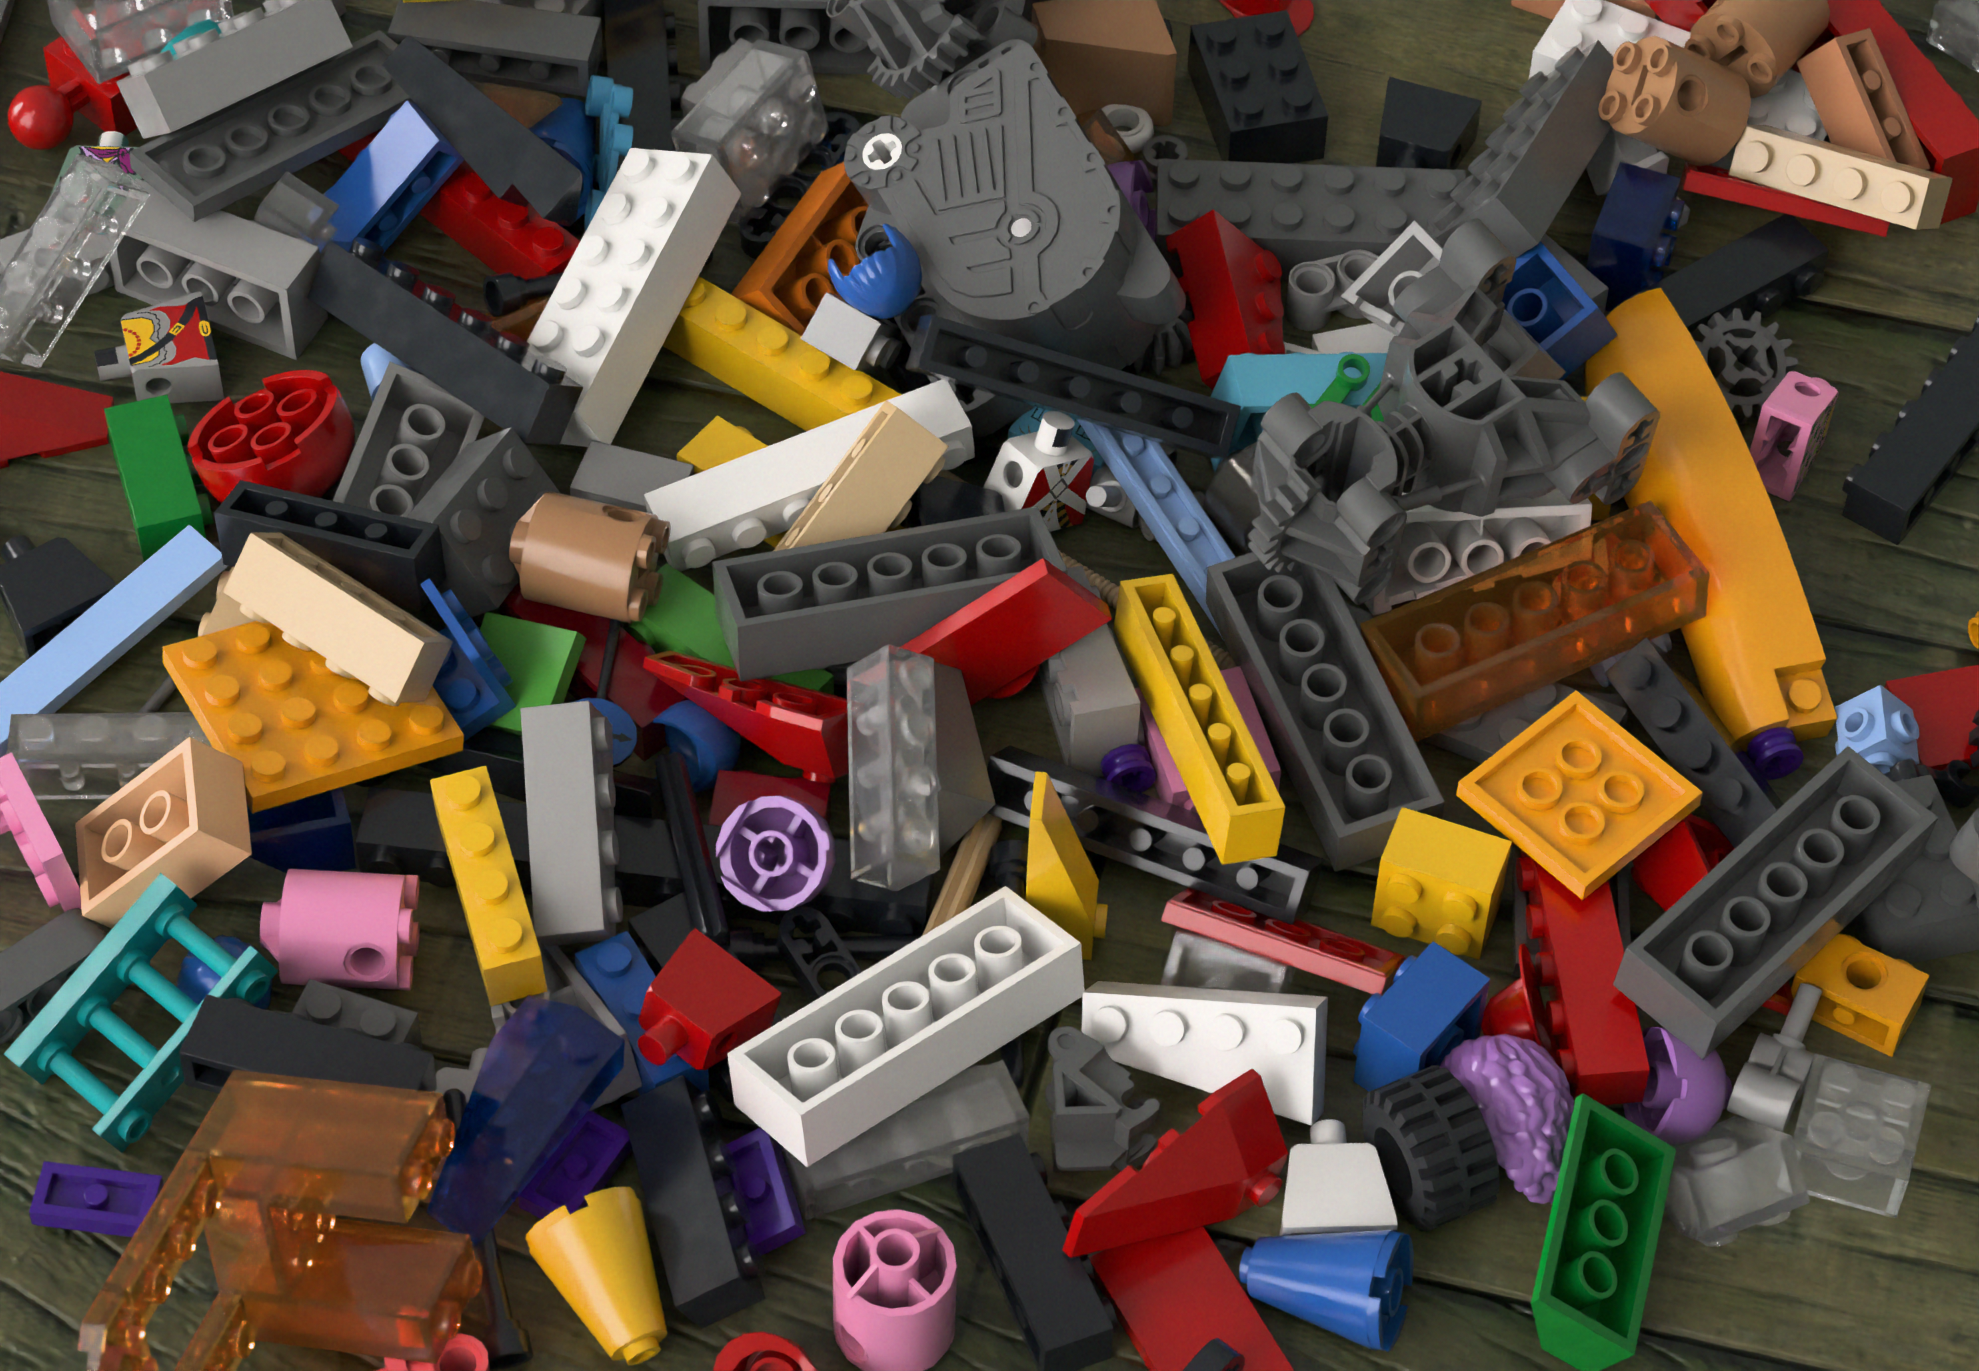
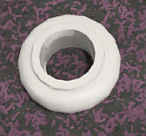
M1119 104L1107 105L1097 112L1092 121V136L1098 146L1107 152L1117 155H1130L1140 152L1154 134L1151 117L1147 111L1139 107ZM1127 126L1133 130L1121 132L1114 130L1113 127Z

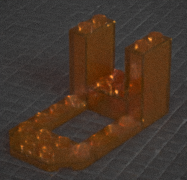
M233 1070L81 1322L77 1350L89 1352L87 1371H158L157 1361L154 1357H151L145 1329L158 1305L163 1304L167 1300L171 1283L182 1264L192 1257L197 1239L203 1229L219 1293L174 1371H236L242 1359H246L251 1354L254 1340L437 1364L448 1340L455 1339L459 1332L461 1315L470 1298H475L481 1288L483 1277L482 1265L479 1261H475L470 1234L337 1219L336 1215L408 1223L420 1199H425L428 1196L432 1185V1178L443 1157L446 1158L450 1155L453 1148L455 1129L453 1122L447 1120L442 1093Z

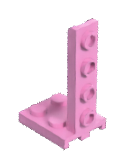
M11 752L0 758V835L10 830L12 831L14 839L27 865L30 867L49 908L60 903L64 912L70 909H82L80 888Z

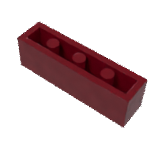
M519 582L501 603L500 615L577 631L583 635L586 641L568 692L577 700L596 698L611 619L526 600L521 594ZM621 625L607 701L617 704L630 715L637 731V743L633 752L645 762L667 746L665 741L666 733L664 731L666 725L654 724L653 720L670 706L689 699L643 668L645 657L656 653L645 641H636Z

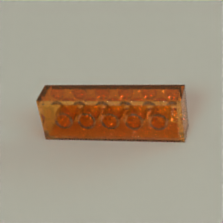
M1650 500L1361 623V636L1411 736L1417 742L1632 649L1646 637L1649 640L1655 639L1705 617L1709 571Z

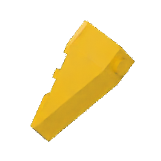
M1035 771L1029 822L1025 901L1081 943L1082 960H1091L1094 938L1105 939L1108 904L1097 903L1099 880L1048 773Z

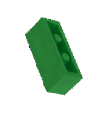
M168 395L104 408L110 444L143 562L148 560L188 525L192 526L206 539L204 526L214 524L207 493L196 494L194 486L202 484V480L193 465L191 454H185L183 446L188 445L190 439L184 414L173 415Z

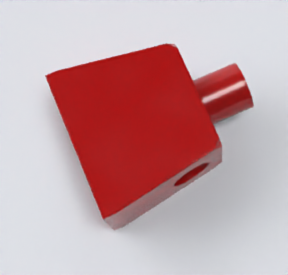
M695 928L688 934L646 992L638 1019L641 1028L646 1032L638 1039L639 1050L654 1065H663L674 1054H677L696 1070H707L728 1057V1052L772 1026L782 993Z

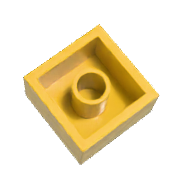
M1401 807L1380 859L1371 926L1384 929L1387 933L1396 937H1409L1428 944L1434 941L1454 955H1465L1480 960L1500 908L1512 841Z

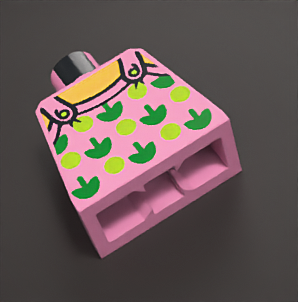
M1796 371L1788 372L1764 402L1751 444L1750 453L1766 491L1789 502L1824 444L1839 393L1836 388L1832 387L1824 379L1818 377L1810 378ZM1784 441H1792L1788 447V450L1792 452L1788 457L1780 454L1777 446Z

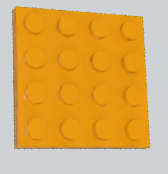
M253 621L163 646V664L212 747L242 761L246 802L252 813L463 751L464 734L433 685L425 701L403 702L399 706L382 703L368 693L370 686L358 678L341 676L327 668L325 665L327 658L316 651L303 650L286 642L282 638L284 631L272 623Z

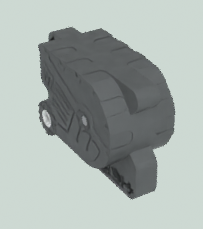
M1012 39L1001 43L941 81L937 86L931 87L906 105L900 118L892 117L891 115L881 116L879 119L864 125L858 132L853 133L847 142L848 146L846 147L844 157L845 171L868 204V209L855 245L860 261L862 262L866 257H871L875 252L885 251L888 247H893L882 226L884 223L896 227L909 240L920 259L922 282L919 295L905 313L894 317L911 348L920 316L935 315L1121 370L1127 365L1130 366L1146 350L1153 340L1152 335L1158 324H1166L1175 320L1185 308L1186 295L1183 288L1033 47L1026 41ZM927 375L931 383L941 380ZM948 381L972 425L974 438L985 437L996 432L1035 407ZM973 393L975 400L968 404L965 398Z

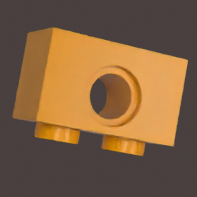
M1838 933L1795 974L1791 991L1793 998H1795L1800 983H1806L1820 989L1822 994L1811 1020L1893 1057L1920 1007L1930 975L1916 969L1907 961L1889 957L1863 945L1859 940L1850 935Z

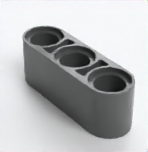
M70 909L60 914L0 953V1045L27 1028L105 938L106 933L93 920L82 916V909Z

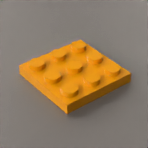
M1576 690L1458 782L1456 796L1580 899L1584 900L1698 808L1703 792Z

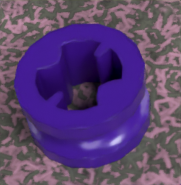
M1776 727L1761 732L1750 741L1747 747V753L1751 761L1755 762L1754 765L1765 780L1779 779L1791 774L1798 769L1804 759L1800 747L1795 745L1797 740L1793 731L1786 727Z
M1139 744L1123 745L1111 750L1104 756L1100 764L1102 774L1107 778V781L1140 793L1151 787L1156 780V772L1150 763L1149 753L1145 747Z

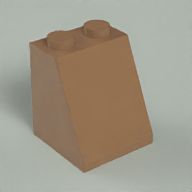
M1050 0L1032 3L1031 23L1038 30L1033 49L1075 115L1095 117L1097 112L1107 105H1129L1147 111L1155 126L1172 125L1177 52L1156 0Z

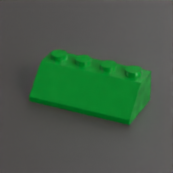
M1584 1093L1577 1096L1574 1103L1531 1306L1541 1349L1580 1371H1601L1635 1355L1676 1148Z

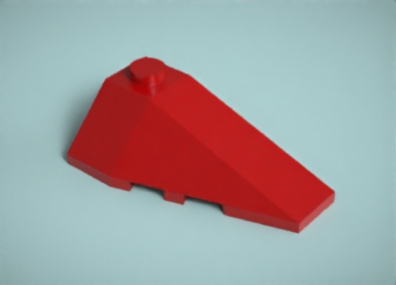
M0 371V469L9 467L8 460L37 453L43 458H50L108 444L109 433L104 408L114 406L113 397Z
M671 650L645 657L644 669L698 706L707 710L711 715L781 763L803 769L802 776L804 778L821 783H834L836 778L858 771L870 705L773 678L740 681L736 668Z
M1689 814L1632 860L1634 866L1631 867V874L1638 887L1667 911L1734 850V847L1717 825ZM1789 981L1780 987L1761 1006L1787 1016L1794 1000Z
M1250 1069L1213 1092L1198 1105V1112L1202 1117L1182 1135L1171 1128L1159 1138L1158 1147L1150 1154L1140 1171L1133 1165H1128L1075 1211L1062 1251L1070 1258L1234 1219L1254 1205L1263 1207L1268 1204L1282 1186V1180L1279 1177L1287 1159L1288 1150L1261 1075L1254 1069Z

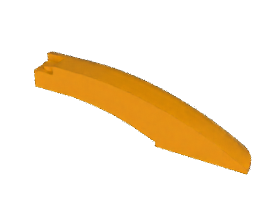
M1657 288L1635 295L1621 303L1606 316L1617 336L1585 361V391L1588 397L1594 388L1608 376L1622 372L1660 412V419L1642 475L1636 485L1623 497L1631 512L1638 505L1644 504L1649 510L1656 506L1662 513L1657 519L1661 525L1660 530L1646 544L1662 581L1676 594L1673 608L1687 644L1704 699L1744 752L1747 751L1748 744L1754 737L1761 732L1776 727H1786L1792 730L1797 740L1796 742L1826 737L1837 720L1821 669L1826 661V657L1796 567L1758 469L1710 368L1663 290Z

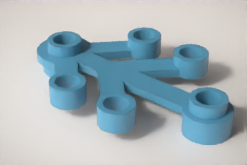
M591 75L589 80L585 114L586 116L600 118V155L595 154L594 185H598L599 190L591 189L589 192L585 210V231L616 176L619 156L626 157L633 140V126L618 124L619 117L628 119L630 116L633 88L614 84L613 78Z

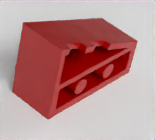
M1214 209L1165 237L1168 251L1173 254L1176 252L1179 254L1184 276L1179 278L1178 282L1183 288L1185 295H1189L1195 319L1187 323L1201 380L1205 385L1214 390L1229 355L1244 353L1256 355L1285 354L1282 329L1284 309L1281 302L1280 283L1282 268L1280 262L1271 251L1263 250Z

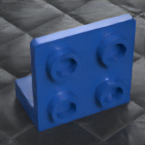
M429 578L420 585L447 625L439 633L453 641L436 676L433 687L464 734V741H466L516 707V704L505 689L506 686L514 681L498 657L492 652L487 644V640L453 591L449 589L441 594Z

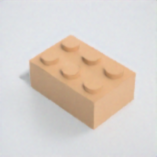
M189 737L77 821L75 827L82 916L112 929L160 873L177 885L188 897L193 898L249 857L252 851L242 761Z

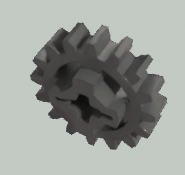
M1736 308L1729 314L1727 322L1719 312L1713 314L1708 321V326L1700 324L1693 332L1692 337L1707 365L1711 367L1712 374L1731 412L1736 414L1739 425H1744L1751 417L1752 412L1759 419L1764 402L1787 373L1797 366L1798 359L1785 357L1784 352L1790 347L1792 341L1790 338L1777 340L1774 336L1779 328L1777 322L1764 328L1760 325V312L1756 311L1746 321L1743 320L1740 309ZM1737 361L1745 367L1741 372L1733 366Z

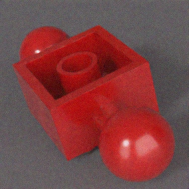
M126 0L112 1L43 48L50 86L33 85L21 90L13 98L8 109V125L13 136L21 144L34 150L55 148L62 144L70 135L74 124V112L76 111L80 112L105 132L115 131L125 136L138 127L116 83L131 75L127 66L149 55L159 54L170 40L187 27L194 25L196 21L202 22L210 19L212 22H222L226 20L227 10L224 0H164L162 19L157 22L151 20Z

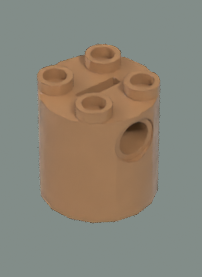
M1717 0L1691 28L1690 38L1685 43L1684 48L1741 73L1749 85L1750 98L1766 95L1828 27L1830 16L1828 1Z
M1657 36L1640 39L1635 44L1627 41L1618 47L1613 57L1614 69L1607 82L1606 93L1599 103L1598 111L1601 119L1609 122L1614 130L1697 166L1714 164L1731 151L1739 141L1748 122L1751 105L1749 85L1741 73Z
M549 491L544 493L516 523L510 542L509 559L520 576L521 594L526 600L628 623L640 622L643 619L647 605L656 606L661 594L663 575L656 573L655 570L659 553L663 554L667 548L671 525L669 521L658 519L655 514Z

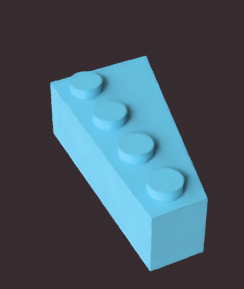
M1296 352L1273 355H1256L1253 353L1229 355L1211 397L1239 405L1241 409L1227 459L1210 458L1214 472L1233 469V459L1255 456L1258 436L1263 432L1261 421L1266 412L1281 398L1290 393L1297 392L1308 404H1315L1336 378L1339 361L1349 354H1357L1364 357L1370 366L1366 385L1358 391H1351L1343 404L1357 409L1381 382L1387 353L1342 352L1339 354H1305ZM1349 367L1344 370V373L1350 378L1362 376L1361 372L1356 368Z

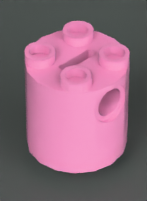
M288 869L284 881L282 899L277 902H263L260 918L261 948H267L278 961L281 983L306 985L308 980L311 979L334 987L411 990L414 968L413 956H418L420 923L413 922V910H417L419 901V875Z
M900 1209L879 1211L854 1222L840 1237L833 1257V1329L836 1343L847 1360L861 1370L924 1371L933 1367L947 1352L950 1344L953 1342L955 1335L957 1264L954 1246L940 1226L921 1214Z

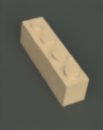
M1768 125L1745 126L1736 144L1729 171L1730 176L1915 230L1939 229L1953 179Z
M886 400L773 551L884 533L889 526L892 529L896 528L908 515L912 507V502L909 499L922 482L924 484L930 483L942 469L945 463V457L942 455L949 446Z
M250 533L223 591L241 603L239 610L244 615L258 622L274 624L284 631L282 638L286 642L303 650L316 651L327 658L325 665L331 671L347 678H358L370 686L368 693L372 697L391 706H399L403 702L425 701L453 643L450 639L282 533Z

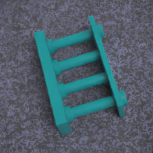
M162 873L157 876L4 1053L7 1058L41 1085L51 1075L56 1074L97 1108L104 1116L92 1130L121 1153L124 1152L130 1143L138 1141L146 1134L152 1124L154 1115L184 1082L179 1051L203 1003L202 1000L198 1005L150 965V960L166 941L171 938L176 939L222 977L208 993L211 996L223 999L239 998L253 1005L265 995L269 988L270 980L278 972L252 946H249L239 959H236L189 920V915L198 905ZM135 983L183 1023L160 1050L111 1011V1005L129 984ZM91 1029H97L143 1068L141 1073L121 1096L116 1094L71 1056L72 1050Z

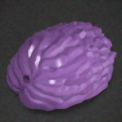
M1507 1034L1493 1037L1485 1035L1478 1039L1465 1040L1444 1057L1440 1067L1450 1071L1474 1099L1492 1137L1498 1165L1505 1168L1507 1177L1514 1181L1516 1191L1523 1192L1530 1202L1540 1204L1549 1202L1553 1204L1574 1108V1100L1570 1095L1569 1083L1564 1071L1556 1064L1546 1049L1537 1045L1532 1040Z

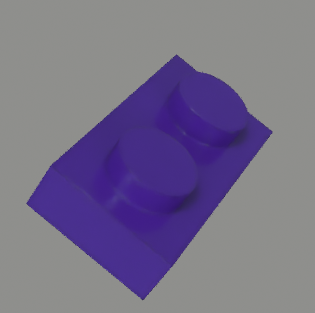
M583 1107L519 1192V1208L543 1219L566 1205L569 1214L587 1207L588 1204L584 1196L602 1190L632 1150L628 1130Z
M761 1127L727 1144L736 1163V1172L731 1174L733 1185L743 1197L750 1213L751 1220L745 1224L748 1238L755 1244L760 1255L762 1256L806 1234L780 1144Z
M44 1161L29 1210L32 1225L151 1240L165 1189L163 1179L160 1175Z

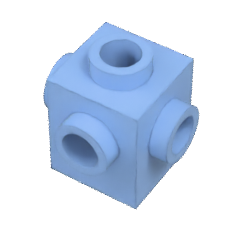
M1882 685L1835 707L1838 740L1835 743L1837 755L1849 746L1883 774L1889 772V768L1903 760L1910 759L1916 765L1919 764L1917 739L1920 732L1914 718L1913 709Z

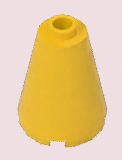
M613 1187L584 1196L588 1206L569 1214L566 1205L554 1210L537 1222L526 1234L525 1239L529 1246L530 1255L612 1360L625 1359L628 1365H636L654 1357L661 1351L659 1343L667 1336V1329L641 1201L637 1198L631 1187Z

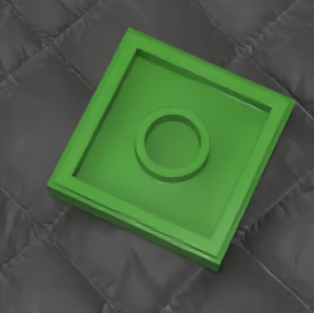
M486 612L480 631L487 640V644L492 652L498 657L514 681L506 686L505 689L516 704L515 708L487 727L522 736L520 708L562 704L564 702L586 638L577 631Z

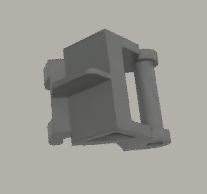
M1061 1026L1054 1029L1048 1040V1050L1053 1057L1052 1081L1047 1085L1045 1091L1046 1105L1054 1112L1050 1116L1053 1172L1113 1170L1115 1167L1122 1171L1128 1165H1133L1135 1168L1140 1166L1155 1150L1156 1138L1152 1134H1145L1136 1144H1130L1131 1137L1145 1130L1156 1121L1159 1115V1102L1156 1099L1150 1098L1138 1109H1129L1124 1106L1123 1102L1133 1096L1134 1083L1131 1081V1073L1115 1063L1102 1044L1071 1026Z

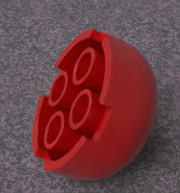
M314 370L288 371L263 378L262 381L266 388L243 398L233 404L228 396L212 408L193 430L187 447L192 456L193 465L209 493L221 504L240 480L320 498L342 477L355 447L354 421L344 398L327 374Z

